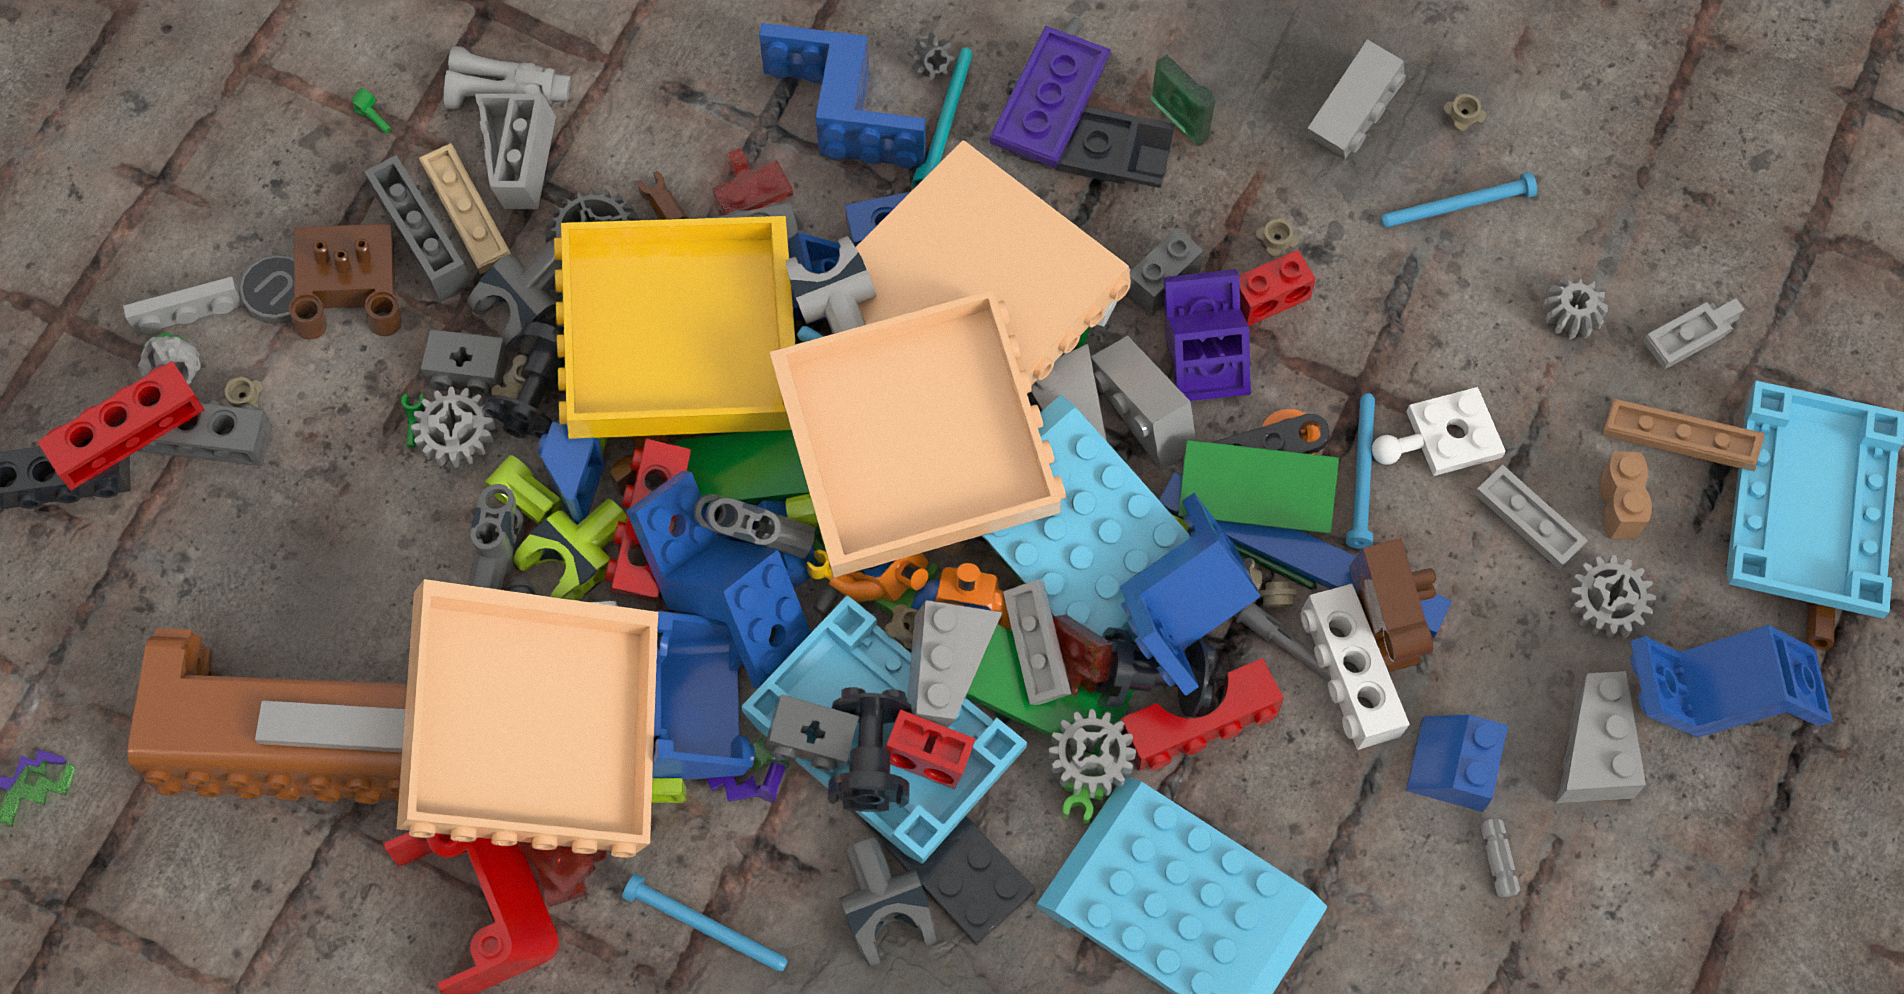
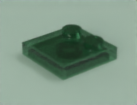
M1168 54L1164 55L1156 61L1151 100L1196 145L1200 146L1209 139L1215 107L1214 97L1208 88L1200 86Z

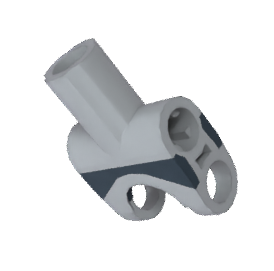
M848 236L838 239L840 245L839 261L833 269L826 273L816 274L807 271L802 264H798L796 256L786 260L790 284L806 324L826 317L833 334L866 325L858 304L877 297L863 259Z

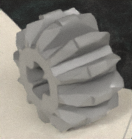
M1581 276L1575 278L1573 283L1565 277L1558 286L1553 285L1549 289L1548 298L1545 299L1543 304V311L1548 313L1545 318L1546 324L1557 325L1555 328L1556 335L1564 330L1568 332L1570 340L1575 338L1577 333L1586 339L1593 330L1597 331V329L1601 328L1604 322L1603 317L1608 312V305L1603 303L1605 292L1594 291L1595 281L1585 285L1582 282Z

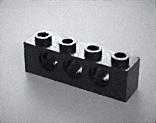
M92 439L84 441L80 447L88 445ZM40 446L0 452V513L4 509L16 507L34 509L44 503L51 502L75 503L80 498L93 496L111 498L117 496L118 493L131 491L130 456L71 491L58 476ZM54 473L50 480L43 482L47 475ZM16 478L12 485L5 487L10 480Z

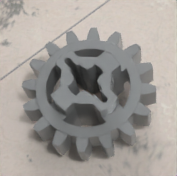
M449 387L448 395L442 396L437 390L434 392L435 401L430 402L426 399L421 401L425 408L424 412H414V417L418 422L411 425L414 436H416L414 441L419 450L423 449V454L428 461L435 457L438 465L441 467L447 460H451L454 468H458L460 459L463 458L469 464H472V454L477 452L480 455H484L486 452L482 444L493 443L494 439L489 431L496 429L494 420L483 412L484 401L481 395L478 394L472 398L467 388H464L460 395H456L454 388ZM461 408L469 410L471 412H464ZM443 442L444 444H446V446H442L437 443Z
M1612 555L1605 564L1604 560L1598 556L1595 558L1592 566L1585 563L1579 571L1580 574H1576L1571 581L1575 588L1571 589L1568 598L1577 601L1572 606L1571 612L1582 613L1583 617L1579 622L1581 626L1589 622L1594 625L1592 628L1593 635L1596 636L1603 629L1606 630L1608 639H1612L1617 631L1620 632L1623 638H1626L1632 632V628L1636 631L1641 630L1645 624L1644 620H1648L1652 615L1653 610L1649 606H1652L1655 602L1656 596L1647 592L1653 586V582L1642 581L1641 576L1645 571L1643 568L1637 569L1635 572L1630 569L1632 560L1627 559L1623 565H1620L1616 555ZM1615 588L1614 601L1608 606L1610 593Z
M1090 709L1087 719H1083L1079 712H1075L1072 725L1065 720L1061 721L1060 730L1063 734L1055 732L1052 734L1051 742L1056 746L1049 748V758L1056 759V761L1052 763L1051 771L1052 773L1063 772L1060 779L1062 786L1070 782L1074 783L1073 794L1078 795L1082 788H1087L1089 797L1094 798L1096 789L1101 788L1107 796L1111 793L1112 782L1122 787L1125 781L1122 773L1130 775L1132 773L1133 765L1129 761L1135 759L1136 749L1129 748L1128 746L1132 743L1133 736L1132 734L1122 735L1124 723L1119 721L1112 725L1110 723L1111 714L1108 712L1103 716L1102 720L1096 718L1094 709ZM1068 743L1071 745L1070 749L1075 753L1070 763L1065 753ZM1114 744L1117 747L1119 755L1117 764L1114 762V758L1109 754V751L1112 750V746ZM1100 749L1099 757L1094 754L1085 757V750L1092 753ZM1085 775H1098V776H1097V777H1089V776H1085Z

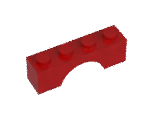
M1261 658L1227 673L1224 683V700L1210 714L1199 718H1181L1170 714L1159 704L1155 703L1122 717L1121 721L1124 723L1121 734H1132L1133 736L1132 743L1128 747L1136 749L1133 761L1138 771L1148 767L1151 771L1168 765L1172 761L1171 757L1185 752L1186 755L1195 754L1206 748L1208 741L1221 737L1222 740H1227L1241 733L1243 726L1256 722L1257 725H1262L1278 716L1277 712L1280 711L1284 698L1264 659Z

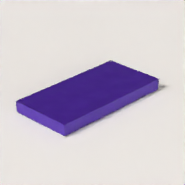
M1045 25L990 135V144L1056 168L1107 64L1111 49Z

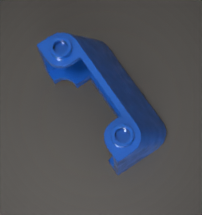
M657 611L652 778L692 780L744 775L753 766L755 748L754 745L749 743L747 736L739 735L738 669L743 664V661L727 623L702 616Z

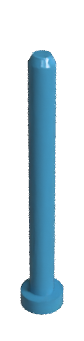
M1527 172L1520 174L1517 181L1385 213L1380 217L1382 226L1388 228L1523 194L1525 198H1530L1537 195V183L1533 173Z
M1365 393L1360 398L1353 528L1346 533V544L1357 549L1373 545V533L1368 531L1375 398L1370 393Z
M634 873L628 881L622 898L628 902L633 903L635 899H638L776 971H783L788 963L785 956L644 884L645 878L641 875Z

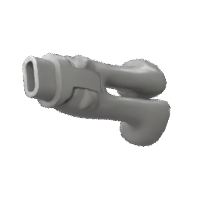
M453 46L450 51L449 70L446 71L444 85V106L446 109H459L465 97L475 96V94H543L549 105H552L553 100L568 102L571 76L556 74V69H545L541 66H536L534 63H517L485 58L471 54L466 48L461 46ZM470 75L491 76L502 80L496 81Z

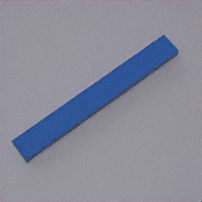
M1174 472L1159 501L1172 515L1183 519V517L1178 516L1182 476ZM1217 521L1232 542L1312 579L1316 583L1329 589L1353 584L1349 565L1356 556L1300 530ZM1438 594L1432 599L1420 601L1431 636L1434 638L1452 602Z

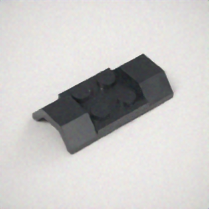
M1086 106L1055 170L1124 185L1125 181L1161 188L1175 124ZM1020 155V160L1044 164Z

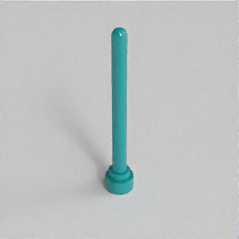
M967 47L959 51L926 162L915 170L911 183L913 188L941 162L973 56L971 49Z

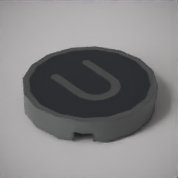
M280 254L265 256L250 264L243 273L239 292L244 307L252 317L264 323L272 324V321H282L283 323L292 321L289 305L294 298V257Z

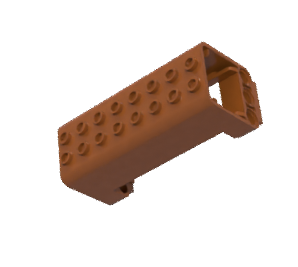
M155 628L154 636L148 638L144 650L127 752L130 766L144 778V781L148 782L155 789L156 793L177 796L180 795V792H195V794L203 797H219L221 793L235 794L237 797L244 799H258L260 795H270L287 801H296L300 797H315L316 800L322 802H338L339 798L355 799V801L364 804H377L379 800H390L398 804L402 753L258 744L255 741L262 701L405 709L407 684L214 676L211 666L212 650L206 648L201 642V636L195 635L192 630Z

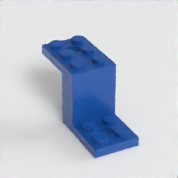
M761 23L759 39L764 74L777 78L794 77L815 83L822 82L816 112L819 155H826L832 159H859L870 164L879 162L897 164L903 168L920 167L925 163L926 118L863 111L870 75L867 36Z
M680 471L626 510L667 608L726 622L753 687L759 688L811 634L810 628L779 550L718 538L715 531L698 525L694 519L693 509L701 494L692 472ZM704 504L701 509L702 518L707 522L706 506ZM675 515L677 527L670 534L668 527L671 523V517ZM775 626L776 636L773 642L769 643L768 639L771 635V628Z
M1195 492L1182 501L1188 513L1183 519L1192 531V537L1120 586L1125 598L1121 606L1130 618L1128 621L1129 626L1138 637L1135 639L1136 644L1147 659L1154 656L1160 665L1157 669L1170 687L1177 684L1185 695H1188L1199 686L1184 649L1261 597L1236 546Z
M1770 625L1681 652L1646 636L1631 640L1633 654L1630 657L1632 669L1640 682L1641 692H1639L1638 698L1641 709L1647 717L1696 737H1702L1786 712L1816 726L1833 722L1815 648Z

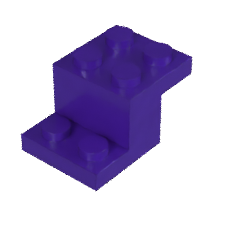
M1237 269L1163 277L1166 346L1174 362L1175 386L1190 401L1251 394L1249 325L1240 309V284Z

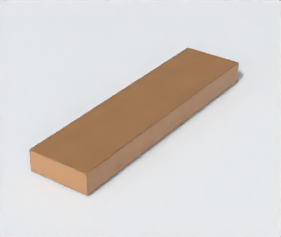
M1614 398L1603 436L1755 472L1765 433Z

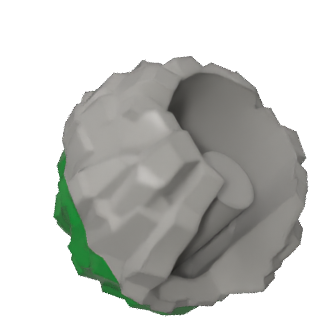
M163 333L152 337L145 343L138 368L144 378L152 369L173 361L189 385L191 379L200 370V354L196 351L193 344L184 340L179 335L173 336L169 333Z

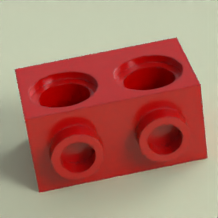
M1299 250L1239 275L1240 309L1249 326L1310 300L1316 278Z
M900 709L885 749L890 751V765L955 789L963 775L975 738Z

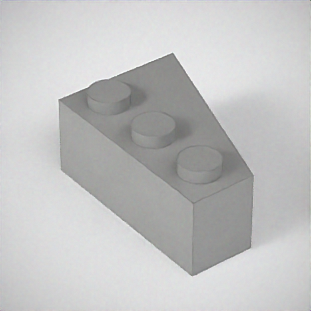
M1367 39L1309 125V138L1343 159H1346L1351 151L1356 153L1366 138L1365 133L1380 119L1387 104L1404 84L1406 78L1404 74V61Z
M475 94L481 121H479L480 128L484 136L486 148L484 153L490 188L504 209H538L556 119L554 112L543 94Z
M1129 336L1091 356L1097 390L1106 395L1159 470L1162 471L1181 460L1185 455L1186 441H1196L1190 400Z
M1086 344L1060 356L1054 362V367L1049 375L1043 380L1038 379L1031 386L1032 392H1029L1027 396L1030 406L1037 404L1039 411L1042 412L1062 394L1106 440L1089 346Z
M925 600L914 617L907 700L912 706V714L949 728L958 715L1002 612Z
M1626 671L1587 673L1576 688L1568 733L1570 735L1563 761V774L1556 803L1634 799L1646 786Z

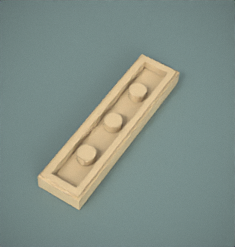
M452 143L419 157L424 171L479 274L487 272L499 259L511 254Z

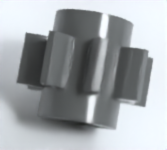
M932 32L929 33L928 39L921 40L915 38L917 44L914 47V51L908 52V55L917 61L912 68L918 74L924 71L929 79H933L935 73L942 72L947 74L946 68L949 61L955 60V57L946 51L951 45L950 42L945 38L938 42V37Z

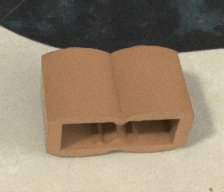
M1613 452L1601 473L1599 487L1602 498L1607 504L1603 512V525L1610 539H1637L1650 520L1652 502L1648 491L1644 487L1648 479V467L1641 452Z

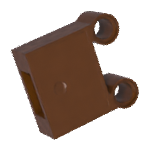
M391 224L294 227V298L290 302L289 311L294 331L298 336L311 340L320 337L325 332L327 322L323 308L365 307L369 328L373 333L379 336H390L399 330L402 320L398 299L395 294V251ZM380 311L391 312L386 316L376 315ZM305 314H315V316L310 319L301 318Z
M1402 538L1362 548L1349 565V570L1357 597L1388 672L1419 665L1420 656L1433 653V641L1420 601L1432 599L1436 596V591L1432 584L1436 581L1435 571L1432 568L1411 572Z

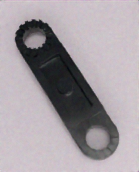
M1304 414L1210 443L1313 454L1320 452L1328 444L1330 431L1323 417L1317 414ZM1312 424L1316 427L1318 426L1321 429V436L1316 441L1306 442L1301 439L1300 433L1304 426H1312Z

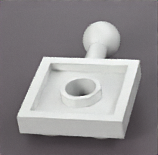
M1478 387L1409 405L1406 412L1415 435L1400 439L1392 435H1382L1372 445L1373 457L1376 461L1385 465L1395 463L1402 453L1422 448L1433 476L1500 459L1506 452ZM1457 425L1461 427L1465 437H1452L1447 432L1446 426Z

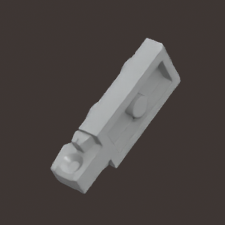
M1736 298L1719 308L1714 303L1708 304L1706 302L1648 333L1643 342L1665 370L1724 338L1733 329L1730 324L1739 320L1740 314L1745 309Z

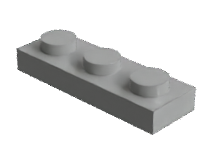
M228 277L123 305L126 320L136 335L141 333H155L161 328L178 323H192L198 318L212 314H226L234 308L244 305L241 301L239 287L234 278Z
M1503 464L1475 492V495L1559 570L1581 551L1588 542L1581 533Z
M1034 580L1004 591L1005 603L1030 705H1040L1070 695L1071 691L1044 581Z

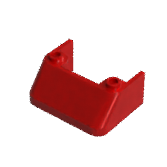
M408 832L383 843L385 850L398 867L432 852L442 858H453L467 852L495 923L481 928L471 940L470 951L476 966L438 982L437 985L442 994H476L546 963L557 954L560 945L559 936L520 841H517V844L512 846H500L492 844V839L476 837L475 841L459 842L452 840L450 834L435 833L433 837L419 838L410 836Z

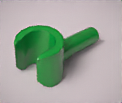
M360 88L352 98L354 111L362 117L367 116L384 134L389 133L391 127L372 109L377 101L376 98L369 91Z
M404 394L401 399L404 413L408 418L406 446L409 448L416 447L414 441L416 436H414L411 425L418 423L414 417V412L425 411L421 402L424 399L422 394L419 395V403L414 406H410L408 394Z

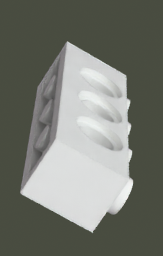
M1353 584L1309 595L1300 613L1301 623L1304 630L1312 635L1316 645L1314 647V654L1318 665L1321 668L1328 667L1331 680L1328 682V689L1333 702L1339 703L1343 713L1342 724L1345 734L1349 739H1353L1357 750L1400 738L1410 724ZM1335 627L1340 629L1345 637L1333 635L1329 628ZM1343 662L1353 663L1359 672H1350L1345 668ZM1357 697L1367 698L1372 703L1373 708L1362 706Z

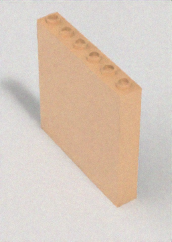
M964 140L856 246L877 297L858 304L866 325L994 289L997 302L1004 300L1010 323L1005 324L1008 336H1016L1021 357L1016 358L1019 371L1026 369L1031 386L1038 379L1043 380L1049 375L1054 367V362L1063 353L1067 354L1075 348L1079 342L1080 335L1089 326H1096L1103 318L1105 309L1114 300H1121L1128 292L1131 284L1129 266Z
M994 289L770 352L834 578L1061 513V499L1066 498L1064 486L1060 475L1055 477L1052 475L1049 465L1055 462L1049 440H1041L1038 428L1043 427L1042 417L1037 404L1030 406L1027 393L1032 392L1029 376L1026 369L1019 371L1016 358L1021 357L1019 345L1015 335L1008 336L1005 324L1010 323L1007 307L1004 300L997 302Z
M424 579L414 591L397 829L409 830L410 836L429 838L435 836V833L450 834L452 840L459 842L475 841L476 837L490 838L492 839V844L500 846H512L517 844V841L530 842L533 848L540 850L556 849L557 845L570 846L573 852L580 854L595 853L597 849L610 850L611 855L614 857L628 858L636 856V853L650 844L658 612Z

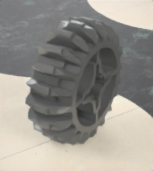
M590 188L587 196H582L581 193L576 191L575 200L570 201L564 197L562 201L563 208L553 207L552 214L554 218L547 219L546 226L548 231L545 232L544 238L546 244L550 240L554 241V238H561V223L639 221L641 219L639 214L634 211L630 201L624 203L623 197L619 193L611 198L610 192L606 188L600 195H596L595 190Z

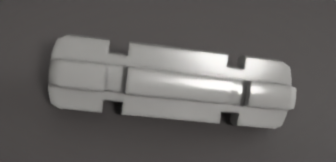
M1500 818L1486 820L1481 824L1483 840L1488 841L1485 848L1492 876L1497 878L1494 882L1496 893L1502 898L1517 895L1520 891L1517 876H1513L1515 866L1508 839H1504V834H1506L1504 822Z

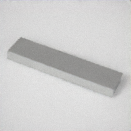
M262 701L255 741L258 744L402 753L405 709Z

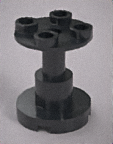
M526 322L516 337V345L528 356L521 371L525 382L517 399L493 395L487 398L482 408L485 414L504 423L503 430L506 433L517 438H523L525 434L541 439L544 433H549L553 422L537 408L546 389H555L558 383V368H565V357L558 358L557 335L553 334L556 327L545 323Z
M1108 627L1103 632L1101 638L1107 641L1105 649L1097 648L1093 670L1094 692L1102 693L1100 698L1096 700L1098 705L1118 708L1123 704L1129 689L1149 692L1154 684L1169 686L1159 673L1157 667L1160 665L1154 656L1147 659L1142 651L1133 649L1132 637L1127 629ZM1198 639L1184 651L1199 687L1188 695H1185L1178 687L1180 708L1185 716L1190 717L1196 715L1200 707L1208 708L1212 699V687L1208 684L1209 669L1214 663L1215 650L1213 645H1206L1202 639Z
M858 687L842 689L841 698L833 701L831 708L859 716L857 722L859 723L858 747L850 751L849 772L836 775L828 781V801L835 804L839 799L843 800L844 809L860 812L889 811V803L896 802L899 808L906 806L909 803L910 783L901 776L890 774V751L883 748V724L895 722L900 709L912 714V706L906 701V693L895 689L885 690L882 694L866 693L864 689Z

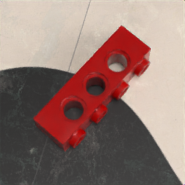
M171 361L164 366L152 369L146 377L131 386L120 388L114 396L99 405L85 409L79 417L67 424L53 428L45 437L38 440L37 443L58 476L72 491L203 412L204 408L174 362ZM159 399L155 405L147 407L151 401ZM126 419L123 424L114 427L119 420ZM92 439L88 445L80 447L84 441Z
M650 439L645 440L642 449L635 447L630 470L636 471L633 485H626L621 506L629 509L653 492L645 485V477L647 475L657 474L665 483L680 471H686L691 449ZM627 514L625 522L618 521L613 543L619 545L616 559L609 558L604 581L611 582L609 592L654 602L658 597L659 587L648 561L644 566H635L628 560L627 553L629 549L634 547L642 549ZM675 515L671 517V523L668 527L670 534L673 532Z

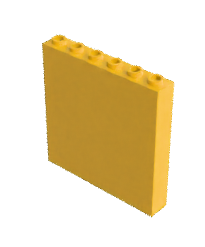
M786 216L561 223V238H554L555 260H562V269L555 270L556 292H563V302H556L557 325H564V334L557 335L558 358L565 357V368H558L559 391H566V401H559L560 425L567 424L569 439L792 430L770 356L771 351L795 345L792 292L786 266V260L789 259Z

